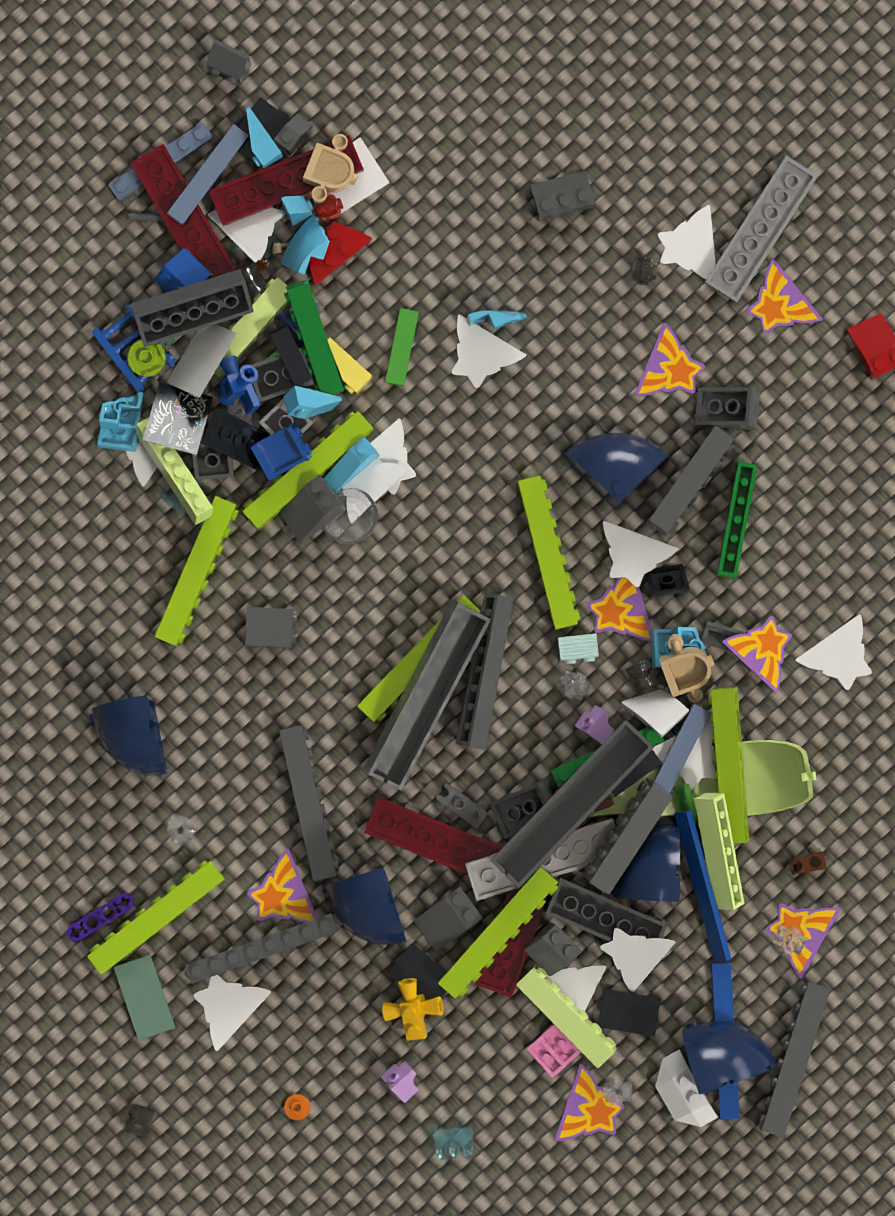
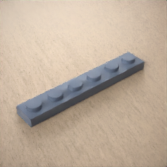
M201 122L165 147L174 163L177 164L214 138L205 124ZM133 168L108 186L120 202L141 188L143 184Z

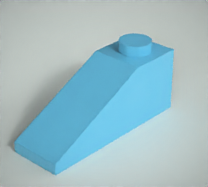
M248 107L246 112L251 148L254 155L252 159L257 167L261 165L264 169L280 160L283 156L253 111Z
M286 196L281 198L283 209L292 226L313 216L311 210L314 208L310 200H305L304 196Z
M294 386L284 396L288 415L302 419L331 411L342 401L340 396Z
M363 437L347 451L324 479L338 493L370 463L377 459L379 454L369 441Z

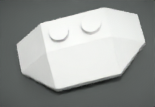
M677 1050L663 1058L655 1087L674 1120L702 1127L718 1118L705 1093L699 1095L692 1071L681 1051Z

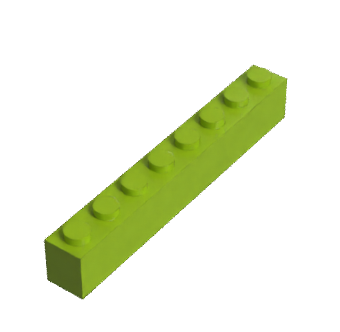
M359 411L356 413L351 412L345 418L346 422L341 426L339 424L330 431L331 435L328 438H321L316 443L317 447L312 451L310 460L289 469L284 476L279 475L273 480L274 485L269 489L265 487L259 492V498L255 501L250 500L244 506L245 510L243 513L258 530L280 513L306 484L318 475L322 476L352 446L374 431L373 427Z
M541 476L518 481V487L554 629L556 631L578 625L577 621L580 620L578 609L574 610L573 602L576 601L573 590L570 591L568 583H571L569 572L564 571L563 565L566 564L564 553L560 554L559 546L562 545L559 535H555L554 528L557 527L555 517L550 516L549 509H552L550 498L545 496L544 491H547L545 479L541 480Z
M217 496L214 497L211 504L213 507L212 516L206 519L202 525L155 635V638L178 647V644H182L186 634L184 630L186 626H190L194 616L191 614L193 609H197L201 602L199 595L201 591H205L209 583L206 580L208 574L213 573L216 567L214 560L217 555H221L224 548L221 544L224 538L227 539L231 532L230 523L232 520H236L239 510H236L238 507L236 504Z
M465 596L458 601L479 613L481 612ZM440 621L357 706L373 722L376 720L380 722L387 715L385 711L390 706L394 708L397 705L400 695L404 692Z
M738 687L714 688L709 693L708 698L713 711L710 713V722L714 724L712 742L715 743L716 751H713V760L717 763L715 781L718 782L719 788L716 790V793L725 794L733 843H746L749 841Z
M206 860L196 867L198 869L197 872L193 875L189 872L181 879L183 882L180 885L176 886L174 884L166 890V896L163 898L158 896L151 902L152 906L149 909L143 908L135 914L137 917L132 922L127 920L120 926L122 930L116 934L114 932L110 933L104 938L106 940L101 946L96 944L89 950L91 954L87 957L101 975L225 880L212 861L208 863Z
M541 865L441 978L438 984L455 999L458 996L463 997L469 990L467 985L471 981L475 983L482 975L480 973L481 969L484 966L488 968L495 959L492 957L496 952L500 954L507 947L505 942L510 937L512 939L516 937L520 932L518 927L522 923L526 925L533 917L531 915L535 908L539 910L545 904L544 898L548 893L552 896L559 888L556 885L559 880Z

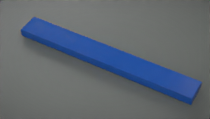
M692 811L674 813L714 962L731 960Z
M712 963L714 1021L734 1023L731 963ZM728 1081L726 1086L718 1089L720 1120L740 1119L738 1082L730 1084Z

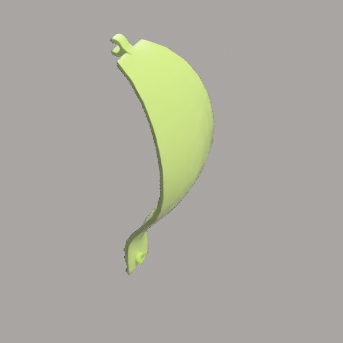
M775 740L742 742L748 816L790 809L802 805L813 798L812 780H817L816 772H811L808 756L803 748L793 743ZM712 758V764L715 770H717V763ZM661 765L616 797L610 793L607 799L612 798L615 805L597 812L593 811L587 818L624 814L628 808L626 807L628 801L638 793L637 788L642 781H646L647 778L654 781ZM679 776L674 786L685 785L683 777ZM701 778L696 787L691 790L693 800L704 793H716V790L719 788L715 778ZM673 790L670 792L673 798L661 816L675 817L674 813L678 812Z

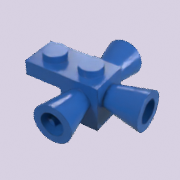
M235 355L222 359L219 365L227 376L219 383L222 389L218 393L219 401L225 406H232L236 399L240 398L246 415L254 413L260 406L259 397L252 386V382L258 378L257 370L251 365H244L239 372Z

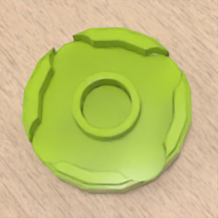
M140 339L130 347L127 359L133 372L140 376L150 377L155 376L163 369L166 354L161 344L156 343L144 347Z

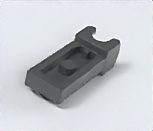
M444 782L443 786L447 789L448 794L445 797L436 794L434 798L477 829L488 813L447 782Z

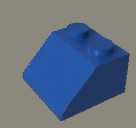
M183 248L163 266L154 280L166 292H170L208 280L212 274L186 248Z

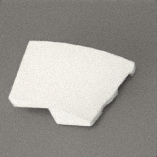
M661 689L621 702V705L633 716H637L647 727L650 726L661 738L689 713V709L680 701Z

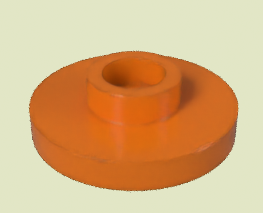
M294 1094L286 1100L284 1110L289 1118L302 1120L309 1114L310 1103L305 1096Z

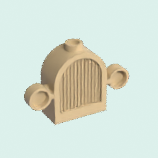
M343 134L334 136L332 140L334 149L319 143L316 144L303 176L304 183L315 186L312 190V199L316 203H322L326 200L327 191L331 193L342 192L350 185H355L358 175L354 173L352 160L341 152L348 144V140Z
M673 634L668 638V646L675 652L659 657L671 694L675 697L687 693L688 699L691 702H699L703 698V692L700 687L708 682L711 676V667L715 666L711 655L707 656L704 651L696 647L682 649L684 645L682 637L678 634Z

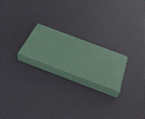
M151 954L114 967L138 1041L176 1028Z

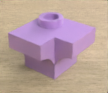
M596 705L590 713L585 710L575 724L576 728L600 744H603L614 731L608 724L610 714Z
M406 1061L399 1067L394 1063L381 1076L388 1087L404 1103L419 1090L413 1083L416 1072Z

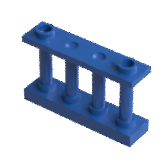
M127 304L125 305L128 311L126 315L106 330L100 331L96 327L91 332L139 393L145 390L143 384H145L144 381L149 377L138 374L135 376L131 371L128 360L123 361L119 356L122 354V350L140 337L138 329L118 345L114 344L112 346L108 342L113 333L134 319L132 309ZM167 351L165 353V365L169 364L173 369L176 367L173 363L175 358Z

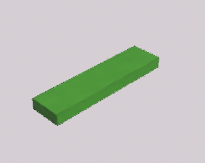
M400 308L385 383L404 387L419 315L418 311Z

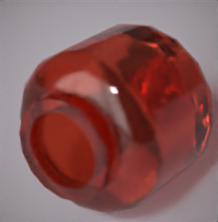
M328 194L324 202L314 205V209L318 219L329 221L341 215L343 204L340 198H336L334 194Z

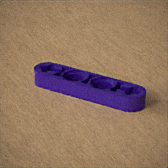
M130 894L119 895L70 925L67 929V937L72 941H79L132 909L134 898ZM121 898H129V907H120L121 912L118 913L117 907L113 903L116 901L118 905L122 903ZM106 907L114 909V915L111 918L104 916L103 912ZM95 917L98 924L95 928H90L87 925L88 918ZM83 922V925L86 928V930H88V932L85 933V930H82L81 932H79L78 938L76 936L72 937V928H81L82 925H80V923Z

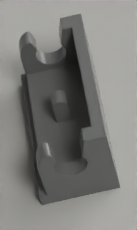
M707 621L701 641L703 644L731 651L723 643V640L734 635L744 634V632Z

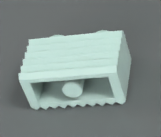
M596 633L558 638L560 662L564 661L565 665L575 664L578 659H583L584 662H593L595 658L599 657Z

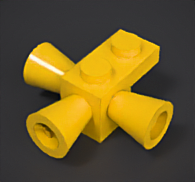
M408 978L398 982V986L404 999L400 1004L384 1002L382 1006L383 1018L387 1022L402 1017L407 1041L425 1039L427 1032L424 1016L426 1014L442 1016L444 1011L442 998L439 996L425 1001L424 994L417 995V979Z

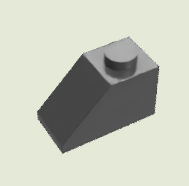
M297 114L285 124L275 137L274 142L276 146L288 155H291L313 125Z

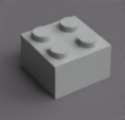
M283 398L259 423L270 434L294 423L295 427L298 426L303 434L314 422L309 417L302 419L288 415L285 399Z

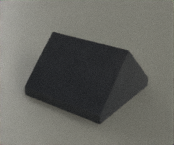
M683 564L654 568L646 573L650 599L686 594L690 591Z

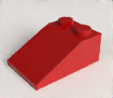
M881 313L847 329L871 380H875L895 370V334Z

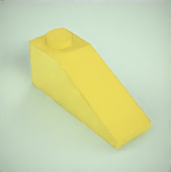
M329 338L328 343L333 358L345 384L343 387L350 394L354 392L358 395L372 380V375L336 342Z

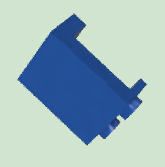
M294 423L254 443L250 447L269 481L294 466L310 460L312 457V450L309 444L304 443L302 439L303 434L298 426L295 427Z

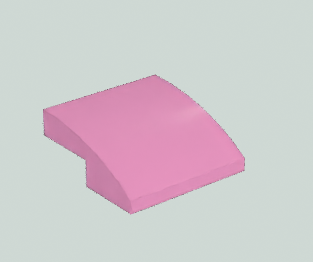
M555 1024L527 1048L529 1053L552 1078L581 1053Z

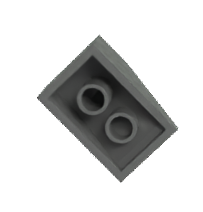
M752 387L698 388L695 425L704 427L717 426L718 428L757 430L760 392Z
M318 475L299 491L280 515L299 543L302 544L347 509L328 482Z
M547 780L535 783L490 803L504 839L517 834L553 796Z
M458 887L413 921L437 952L483 917L462 888Z

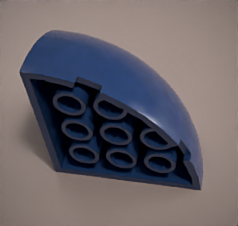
M626 433L595 435L578 442L562 454L614 509L630 496L670 456L653 442Z
M143 695L91 708L92 714H89L91 726L95 725L102 746L115 762L125 769L141 775L158 776L168 774L154 698Z
M661 824L652 828L610 893L612 898L679 902L680 877L679 874H676V870L680 869L679 832H677V824Z
M384 867L325 885L326 889L322 890L325 901H330L336 917L350 933L366 942L379 945H393L407 941Z
M697 1021L686 1024V1028L682 1031L688 1060L699 1095L726 1086L728 1081L730 1084L737 1083L777 1066L765 1042L753 1031L740 1024L727 1021H709L697 1024Z

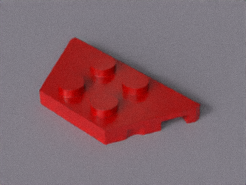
M336 221L327 226L324 231L329 240V245L324 259L311 256L309 260L314 285L317 286L371 242L372 238Z

